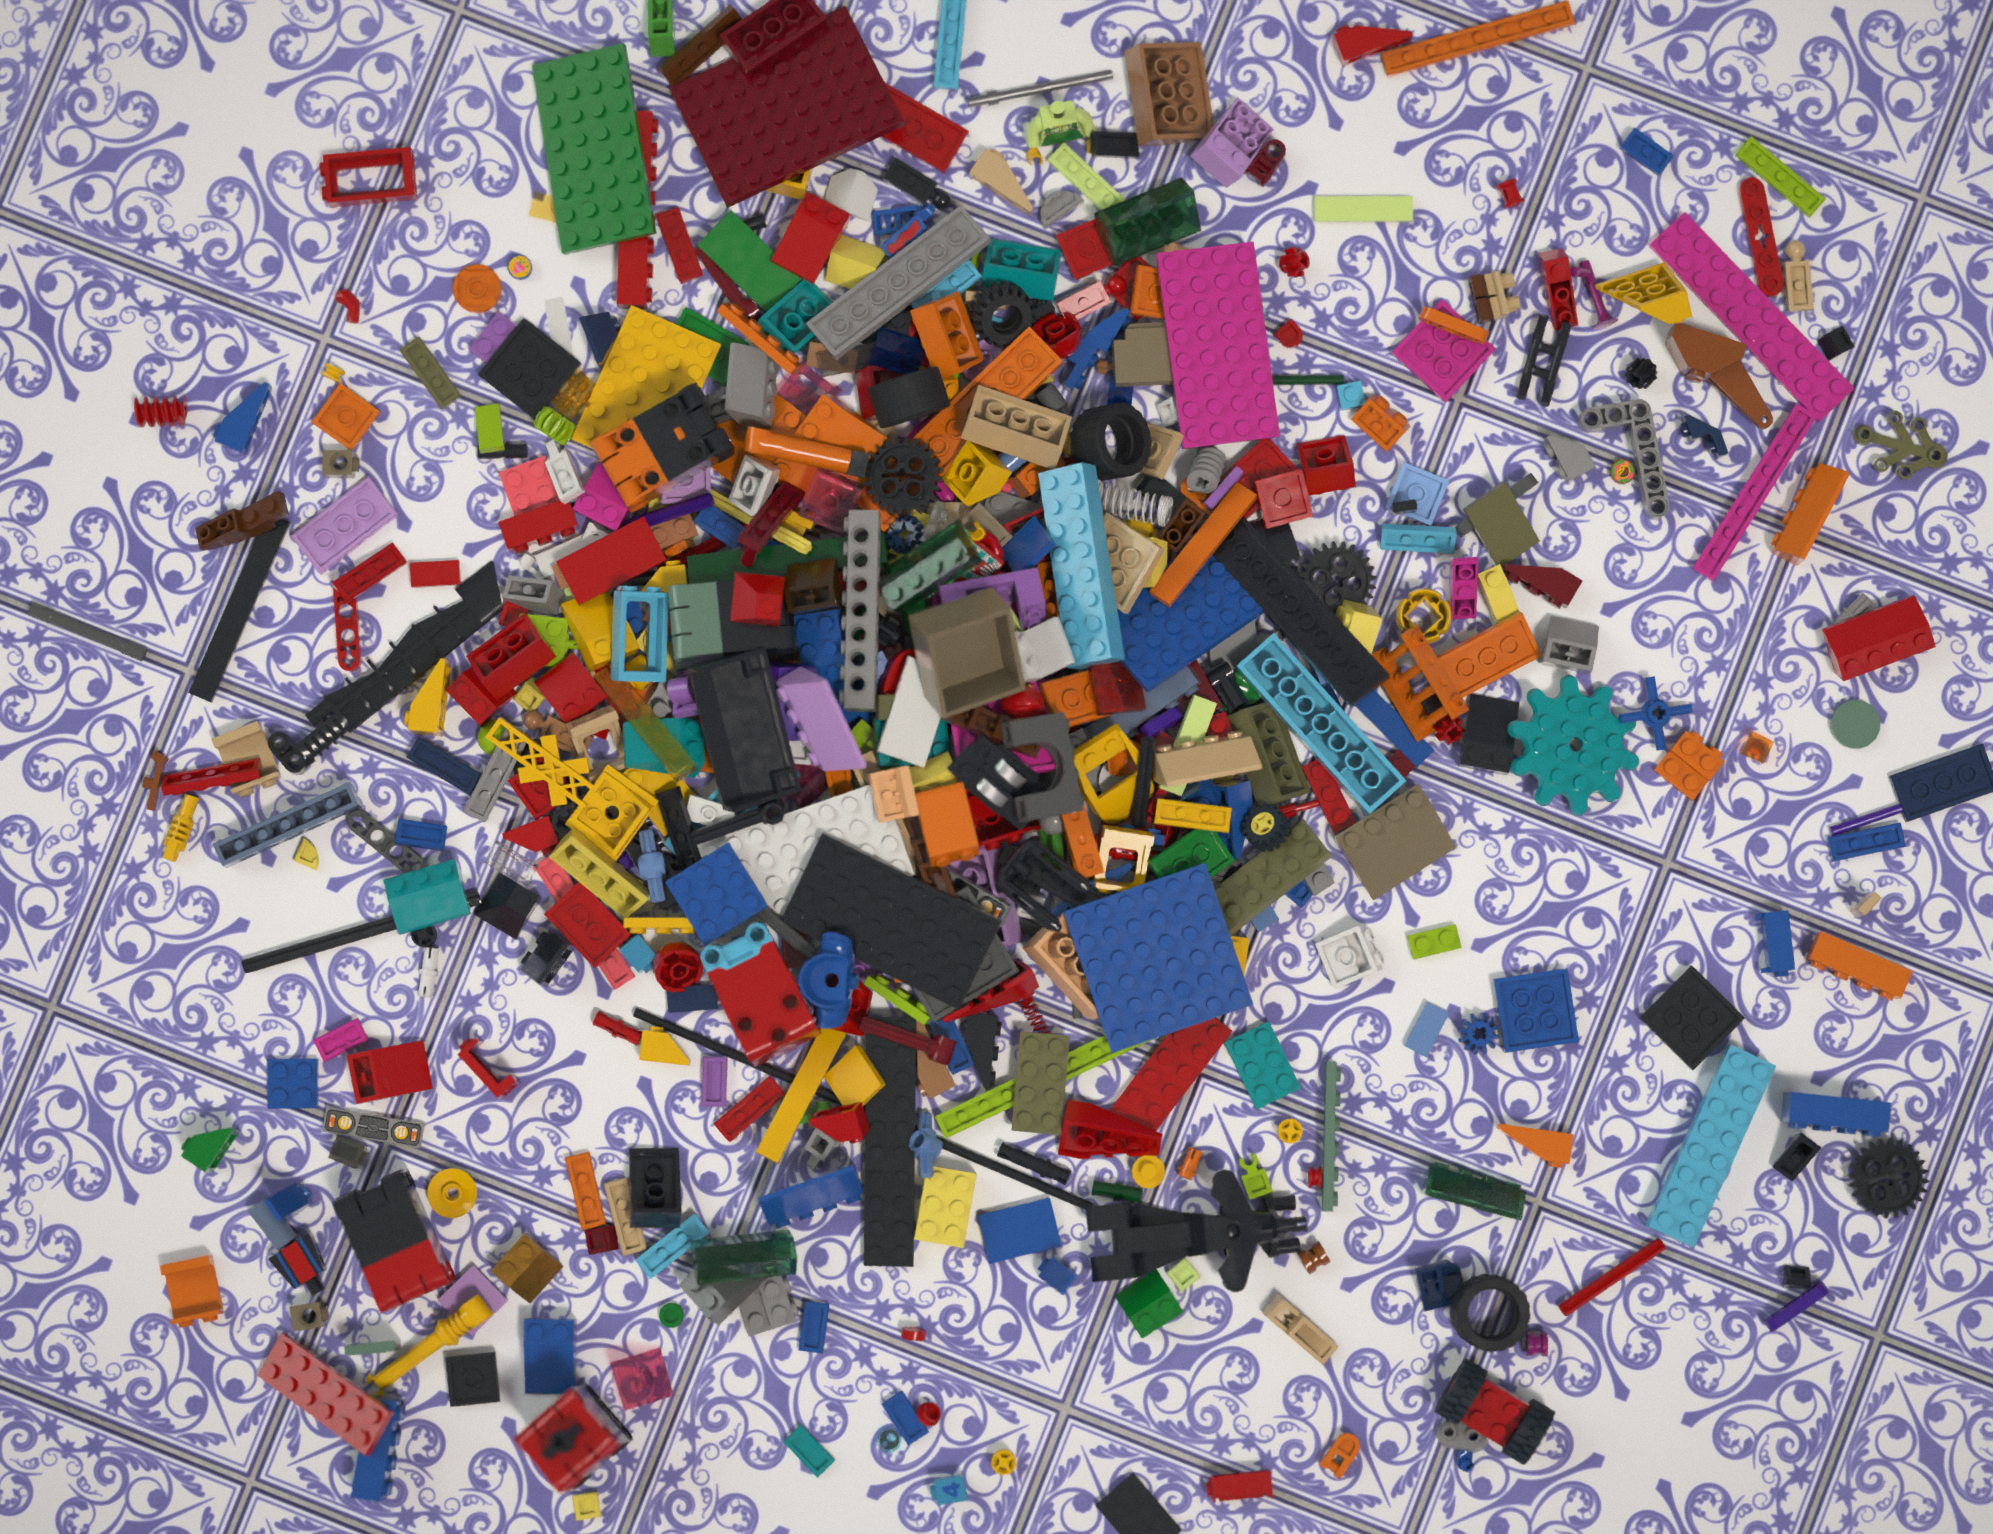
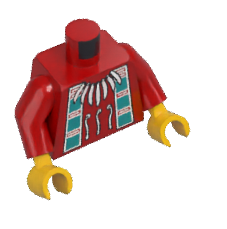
M975 522L974 525L977 530L975 532L967 530L972 539L950 572L949 576L951 579L945 574L939 575L941 579L945 580L942 585L1005 574L1006 572L1001 570L1005 562L1004 550L998 538L983 529L979 522Z

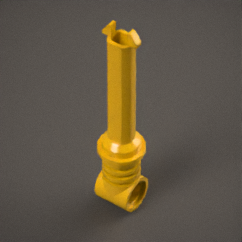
M480 1294L476 1295L462 1305L459 1310H456L454 1314L449 1315V1318H440L435 1326V1331L376 1375L369 1374L366 1383L369 1384L371 1381H374L379 1388L374 1395L383 1396L386 1394L384 1390L444 1345L456 1346L462 1336L490 1318L493 1312Z

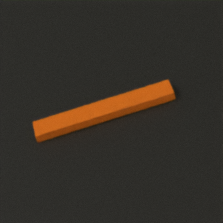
M1236 482L1163 573L1155 587L1151 588L1150 595L1170 608L1256 501L1257 494Z

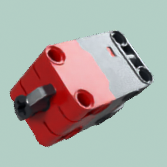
M586 1384L568 1389L513 1439L546 1476L552 1487L562 1494L579 1488L606 1461L625 1448L633 1440V1437L598 1394Z

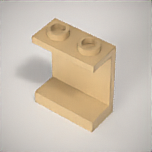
M259 721L211 739L214 748L219 751L223 764L260 758L262 771L260 779L250 782L232 783V789L230 790L233 795H240V798L249 796L254 793L253 789L263 786V789L272 787L277 784L276 780L282 778L274 755L268 747V739L263 726Z

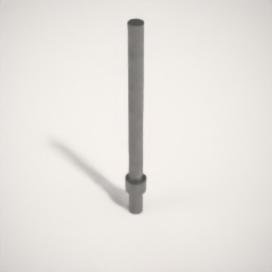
M1106 70L1000 92L996 90L987 91L985 95L968 98L969 107L985 104L993 106L998 105L1000 101L1113 79L1112 70Z

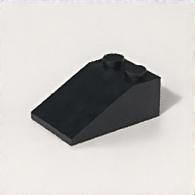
M1476 694L1470 695L1469 711L1466 717L1458 767L1500 775L1509 774L1515 738L1509 735L1508 725L1511 721L1518 719L1519 702Z
M551 929L547 933L543 931L535 941L538 946L532 953L528 951L520 962L523 964L520 970L537 984L546 988L575 949L572 944Z
M629 1148L630 1228H680L682 1207L679 1148Z

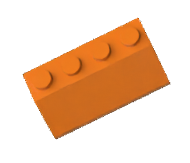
M1819 463L1815 468L1810 467L1804 480L1808 481L1805 488H1799L1793 499L1796 505L1792 511L1788 510L1781 522L1785 524L1781 533L1777 531L1770 544L1773 545L1771 553L1795 566L1806 559L1850 475L1849 472Z

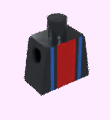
M313 1233L306 1234L268 1258L271 1264L294 1289H298L305 1284L312 1296L325 1289L318 1276L325 1272L327 1267Z

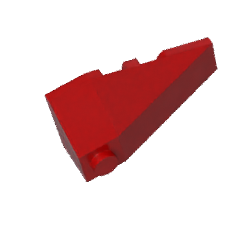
M1068 1099L1058 1155L1078 1159H1091V1155H1104L1105 1158H1113L1114 1154L1124 1153L1130 1157L1159 1155L1163 1134L1092 1103Z

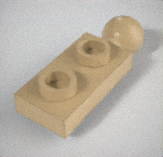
M1793 240L1786 246V254L1792 262L1784 263L1788 312L1812 311L1814 304L1810 260L1801 261L1805 254V246L1801 241Z

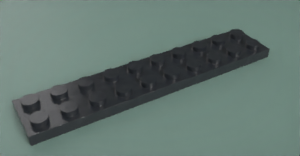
M1243 516L1212 555L1218 562L1224 565L1231 576L1240 583L1244 590L1263 609V613L1341 698L1353 708L1390 678V674ZM1204 522L1201 523L1198 527H1196V529L1192 533L1193 536L1204 524Z
M867 1016L868 1018L916 1033V1019L913 1017ZM866 1033V1055L886 1085L865 1104V1114L870 1130L865 1135L864 1266L914 1267L915 1152L910 1149L909 1141L915 1132L916 1049Z

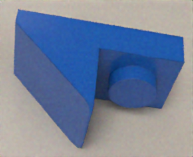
M1212 779L1186 784L1181 797L1182 801L1192 800L1193 803L1225 807Z

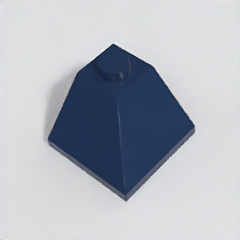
M609 312L579 318L600 371H602L618 336L617 332L621 329L617 317L612 318Z

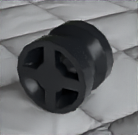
M434 926L411 932L412 941L420 947L432 946L438 936Z

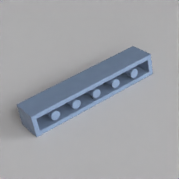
M1189 664L1149 693L1141 687L1121 701L1124 707L1122 713L1095 720L1086 728L1089 729L1092 738L1117 723L1129 740H1131L1140 733L1138 729L1158 717V714L1163 710L1168 711L1178 706V699L1184 695L1188 698L1199 690L1198 685L1202 681Z

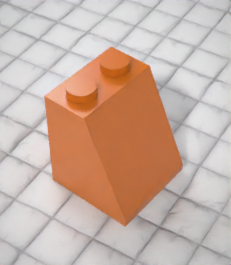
M963 782L915 793L919 811L917 817L931 867H944L953 861H968L980 855Z

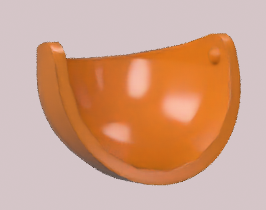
M1130 740L1140 752V744L1135 740ZM1124 749L1108 760V771L1111 776H1124L1138 771L1127 749Z

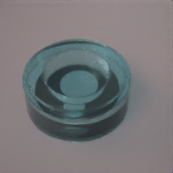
M893 1427L883 1428L877 1436V1444L884 1452H894L902 1443L901 1434Z

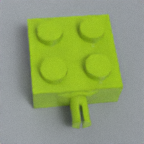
M527 614L557 656L543 667L552 668L567 656L569 649L579 650L576 641L569 637L570 627L566 618Z

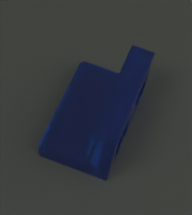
M880 327L877 331L876 342L869 356L868 363L904 375L918 371L924 355L921 340Z

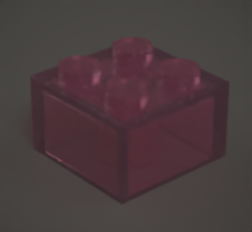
M817 468L798 516L843 535L845 532L844 518L849 517V510H854L864 484L834 471Z

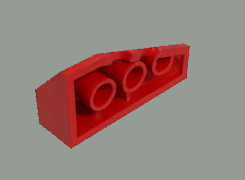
M1019 958L1015 959L1014 962L1019 969L1018 973L962 1005L959 1010L956 1009L940 1019L946 1023L1031 997L1035 993L1034 990L1039 988L1034 971Z

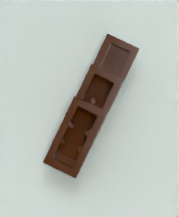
M982 706L944 719L940 717V719L976 736L983 732L997 745H1004L1000 724L1014 721V719L1004 714L998 715ZM1024 745L1008 749L1036 759L1041 746Z
M917 815L904 818L923 880L957 897L948 865L944 867H931Z

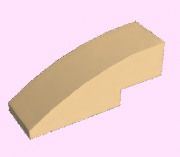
M1278 1294L1261 1312L1321 1365H1324L1339 1347Z

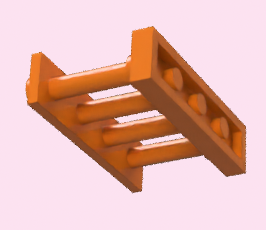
M1417 625L1400 635L1404 643L1390 652L1387 647H1384L1373 653L1372 656L1390 674V678L1382 686L1415 740L1419 742L1436 732L1433 728L1435 722L1448 714L1453 720L1469 711V708ZM1410 651L1417 664L1402 673L1395 660ZM1423 672L1430 685L1415 694L1408 681ZM1436 693L1443 706L1428 715L1421 702Z
M1083 804V811L1061 815L1065 827L1063 836L1073 868L1088 880L1094 878V875L1104 873L1085 805Z

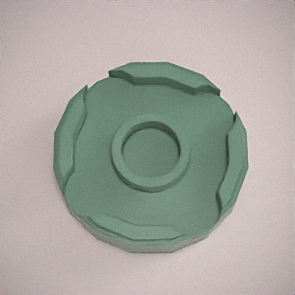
M1850 700L1842 703L1834 710L1830 729L1833 737L1840 745L1852 749H1860L1870 745L1877 738L1880 731V718L1878 712L1871 704L1862 700Z

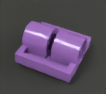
M677 671L676 678L670 679L667 685L668 695L673 703L672 714L676 719L699 715L688 671Z

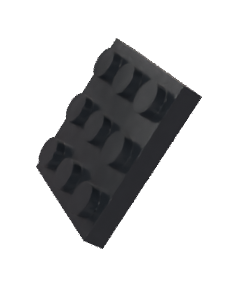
M523 318L478 373V376L535 420L539 411L543 407L549 406L582 363Z
M1691 965L1639 1019L1693 1071L1745 1017Z

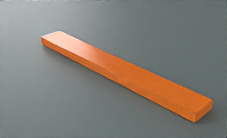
M1569 0L1385 51L1380 55L1388 78L1575 25V20Z

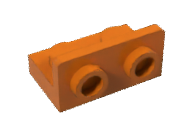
M1374 394L1351 420L1388 452L1411 426L1407 423L1408 419L1402 413H1396L1389 407L1390 403L1383 396Z

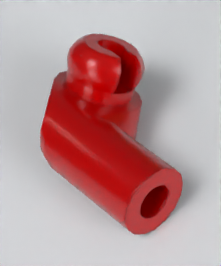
M343 289L338 291L335 299L348 309L347 323L359 324V299L350 290Z

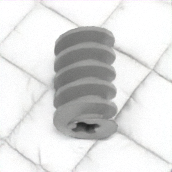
M1215 446L1200 447L1187 477L1188 488L1201 493L1215 491L1227 460L1221 450Z

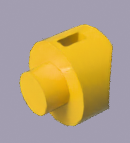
M1152 1155L1138 1158L1131 1170L1135 1183L1147 1189L1160 1185L1165 1176L1164 1164L1159 1158Z

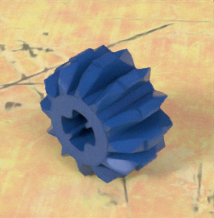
M1474 1013L1470 1014L1472 1023L1463 1019L1461 1022L1467 1028H1458L1457 1030L1459 1033H1465V1037H1460L1458 1041H1468L1464 1046V1050H1469L1473 1045L1472 1052L1474 1055L1478 1054L1479 1046L1483 1054L1488 1053L1486 1044L1494 1049L1496 1045L1491 1039H1500L1499 1035L1492 1034V1031L1498 1030L1499 1026H1489L1494 1020L1493 1017H1489L1484 1022V1013L1479 1014L1478 1021ZM1474 1028L1477 1030L1482 1028L1484 1030V1033H1482L1485 1035L1483 1039H1475L1473 1037L1475 1035L1473 1033Z

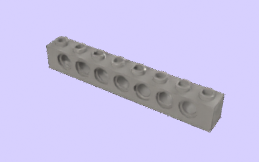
M849 510V517L844 518V531L848 532V542H844V556L848 557V566L843 567V581H847V591H843L842 604L847 606L846 616H842V631H846V640L841 641V655H845V665H841L840 676L841 680H845V688L840 690V705H844V709L847 712H876L881 513L879 510ZM861 531L868 533V539L865 542L856 541V535ZM859 556H866L868 558L867 564L863 567L855 565V561ZM858 581H866L867 588L864 591H855L854 587ZM859 605H864L867 608L866 613L861 617L855 616L854 609ZM857 630L866 631V637L862 641H855L853 639L854 633ZM856 655H864L865 662L863 665H853V658ZM857 679L865 681V686L860 691L852 689V684Z

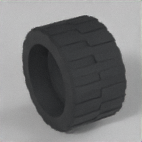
M937 366L902 375L868 389L881 429L930 415L951 405Z
M1114 403L1086 409L1077 417L1076 422L1072 426L1070 445L1073 458L1076 463L1082 462L1096 465L1097 478L1100 481L1133 476L1146 466L1151 454L1152 440L1148 423L1139 410L1126 403ZM1107 425L1111 427L1116 438L1117 451L1115 459L1112 458L1106 446L1105 433Z
M1494 1274L1473 1276L1466 1282L1464 1281L1453 1294L1454 1297L1450 1303L1452 1326L1460 1338L1480 1350L1501 1352L1509 1347L1512 1348L1519 1340L1521 1341L1529 1328L1531 1313L1530 1304L1526 1299L1527 1296L1520 1290L1518 1285L1506 1278ZM1487 1289L1501 1291L1509 1298L1512 1305V1316L1508 1326L1495 1336H1484L1477 1333L1471 1327L1468 1320V1309L1471 1301L1478 1293Z

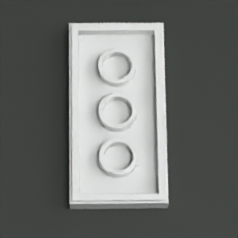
M908 656L906 658L876 752L924 767L941 716L924 696L918 661L913 657Z

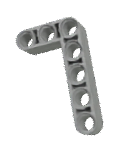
M1636 399L1585 409L1578 418V426L1585 433L1628 427L1645 515L1651 520L1663 518L1669 511V500L1650 404L1643 399ZM1633 407H1641L1644 410V417H1636L1633 414ZM1609 411H1617L1620 414V421H1611L1608 416ZM1584 416H1594L1596 425H1587L1584 421ZM1639 430L1646 431L1649 435V440L1646 442L1640 441L1637 437V432ZM1642 455H1651L1654 460L1653 465H1645L1642 462ZM1648 478L1655 479L1658 482V488L1655 490L1649 489L1646 480ZM1653 502L1660 503L1663 508L1662 513H1654L1651 510V504Z

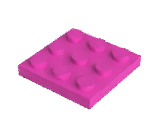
M1443 299L1433 308L1466 321ZM1421 321L1391 354L1446 403L1496 348L1487 340L1485 345L1477 344Z

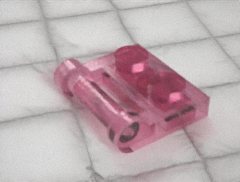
M803 360L801 362L803 365L801 370L797 374H791L777 394L807 416L821 396L798 380L802 375L826 393H831L837 398L843 389L837 385L833 386L809 366H806V361Z

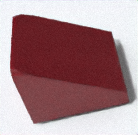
M614 1225L584 1230L589 1255L619 1249Z

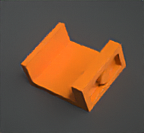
M213 1255L159 1266L161 1275H165L174 1318L170 1320L171 1325L178 1323L179 1328L194 1325L193 1320L203 1318V1323L218 1320V1314L224 1313Z

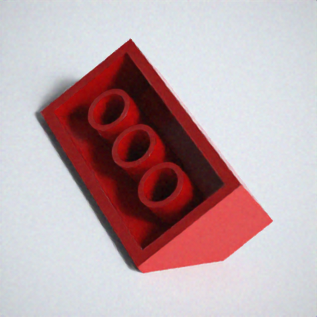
M1915 595L1822 629L1834 673L1842 681L1852 679L1936 647L1930 625Z

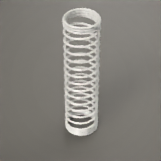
M1101 482L1100 485H1099V491H1100V496H1101V497H1102L1103 486H1104L1103 482ZM1111 484L1107 485L1102 509L1105 514L1107 512L1106 506L1110 497ZM1118 485L1115 486L1111 509L1108 513L1112 512V515L1115 517L1119 514L1122 519L1127 516L1129 520H1132L1135 517L1137 522L1142 519L1144 523H1147L1150 520L1152 525L1158 522V525L1164 526V528L1169 523L1173 509V498L1167 497V495L1160 497L1157 518L1154 523L1152 522V514L1157 499L1156 493L1152 497L1150 514L1145 521L1144 514L1149 500V492L1145 493L1142 514L1137 519L1141 490L1137 493L1134 514L1130 518L1129 510L1134 495L1133 488L1129 492L1127 511L1124 516H1122L1121 509L1126 496V487L1122 489L1119 510L1115 515L1114 506L1119 491Z

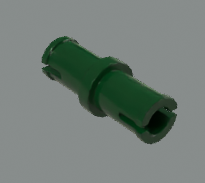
M1093 1180L1091 1195L1113 1198V1201L1121 1199L1141 1203L1143 1188L1121 1185V1182L1117 1181L1114 1184Z

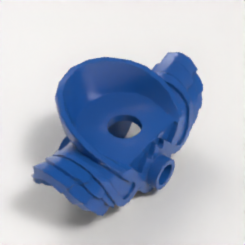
M825 932L822 934L819 955L806 961L798 977L799 988L803 996L815 1005V1024L822 1029H832L845 1023L851 1008L853 990L858 989L859 975L855 974L853 969L855 957L852 942L848 937L837 932ZM829 973H835L839 978V983L834 988L826 985V976Z

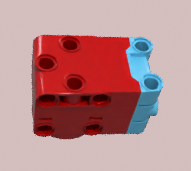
M753 923L747 928L743 937L724 946L720 944L709 945L700 953L702 963L716 989L721 1005L749 1062H752L754 1067L776 1056L790 1053L799 1045L822 1034L819 1027L816 1026V1021L799 991L800 988L773 936L770 934L766 923Z

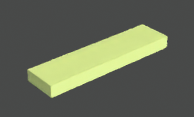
M1065 142L1047 159L1049 164L1117 227L1135 211V208Z
M1317 196L1314 198L1315 222H1413V196Z
M1192 694L1173 747L1180 746V742L1185 740H1195V743L1202 742L1217 703ZM1158 784V788L1179 796L1183 795L1186 784L1171 787Z

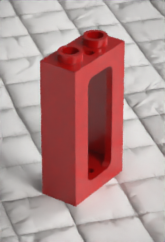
M411 147L323 155V162L319 164L321 177H325V186L321 188L322 199L327 201L330 208L418 200L414 151ZM403 165V188L353 193L339 192L337 174L341 170Z

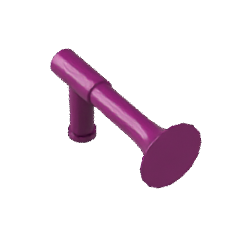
M1590 261L1580 262V268L1572 267L1570 270L1571 276L1575 278L1583 277L1590 291L1598 316L1597 325L1594 326V329L1605 328L1616 323L1618 319L1612 318L1604 306L1600 291L1595 287L1597 280Z

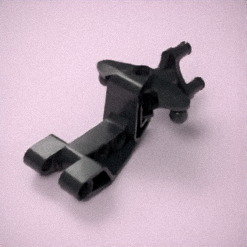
M1221 1170L1214 1174L1212 1178L1210 1196L1219 1203V1212L1215 1216L1203 1213L1176 1212L1132 1202L1085 1207L1087 1231L1111 1230L1113 1254L1090 1257L1092 1282L1137 1278L1184 1257L1206 1255L1222 1249L1225 1261L1217 1271L1225 1289L1237 1293L1242 1291L1247 1284L1256 1246L1260 1245L1268 1258H1276L1281 1254L1299 1253L1301 1246L1298 1237L1279 1239L1285 1236L1286 1233L1307 1232L1308 1225H1297L1298 1223L1307 1222V1218L1305 1215L1284 1218V1216L1277 1214L1276 1211L1296 1210L1294 1194L1273 1197V1195H1263L1257 1210L1253 1211L1235 1174L1230 1170Z

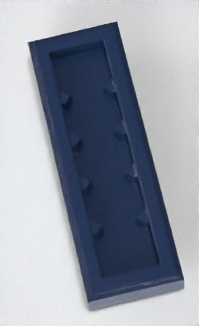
M421 737L417 738L406 758L468 795L472 794L482 775Z

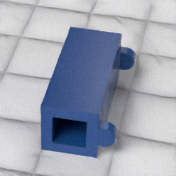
M1789 910L1754 914L1755 919H1761L1766 968H1761V973L1773 972L1774 977L1789 976L1788 971L1795 970Z

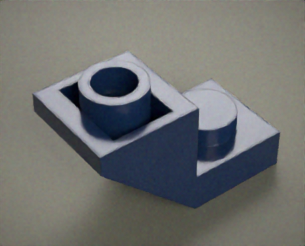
M1686 415L1681 419L1680 431L1684 438L1687 437L1689 443L1708 437V441H1706L1707 449L1710 455L1714 454L1715 460L1723 458L1728 454L1721 430L1691 415Z

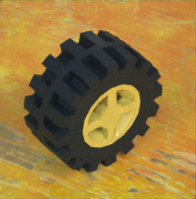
M1263 804V807L1260 805L1255 806L1256 810L1253 811L1251 809L1249 811L1250 815L1244 817L1246 822L1242 823L1244 828L1242 831L1245 838L1255 849H1259L1262 852H1265L1266 849L1269 852L1273 851V847L1280 848L1279 844L1281 842L1284 844L1287 841L1285 836L1289 837L1290 834L1288 831L1290 829L1288 819L1275 805Z

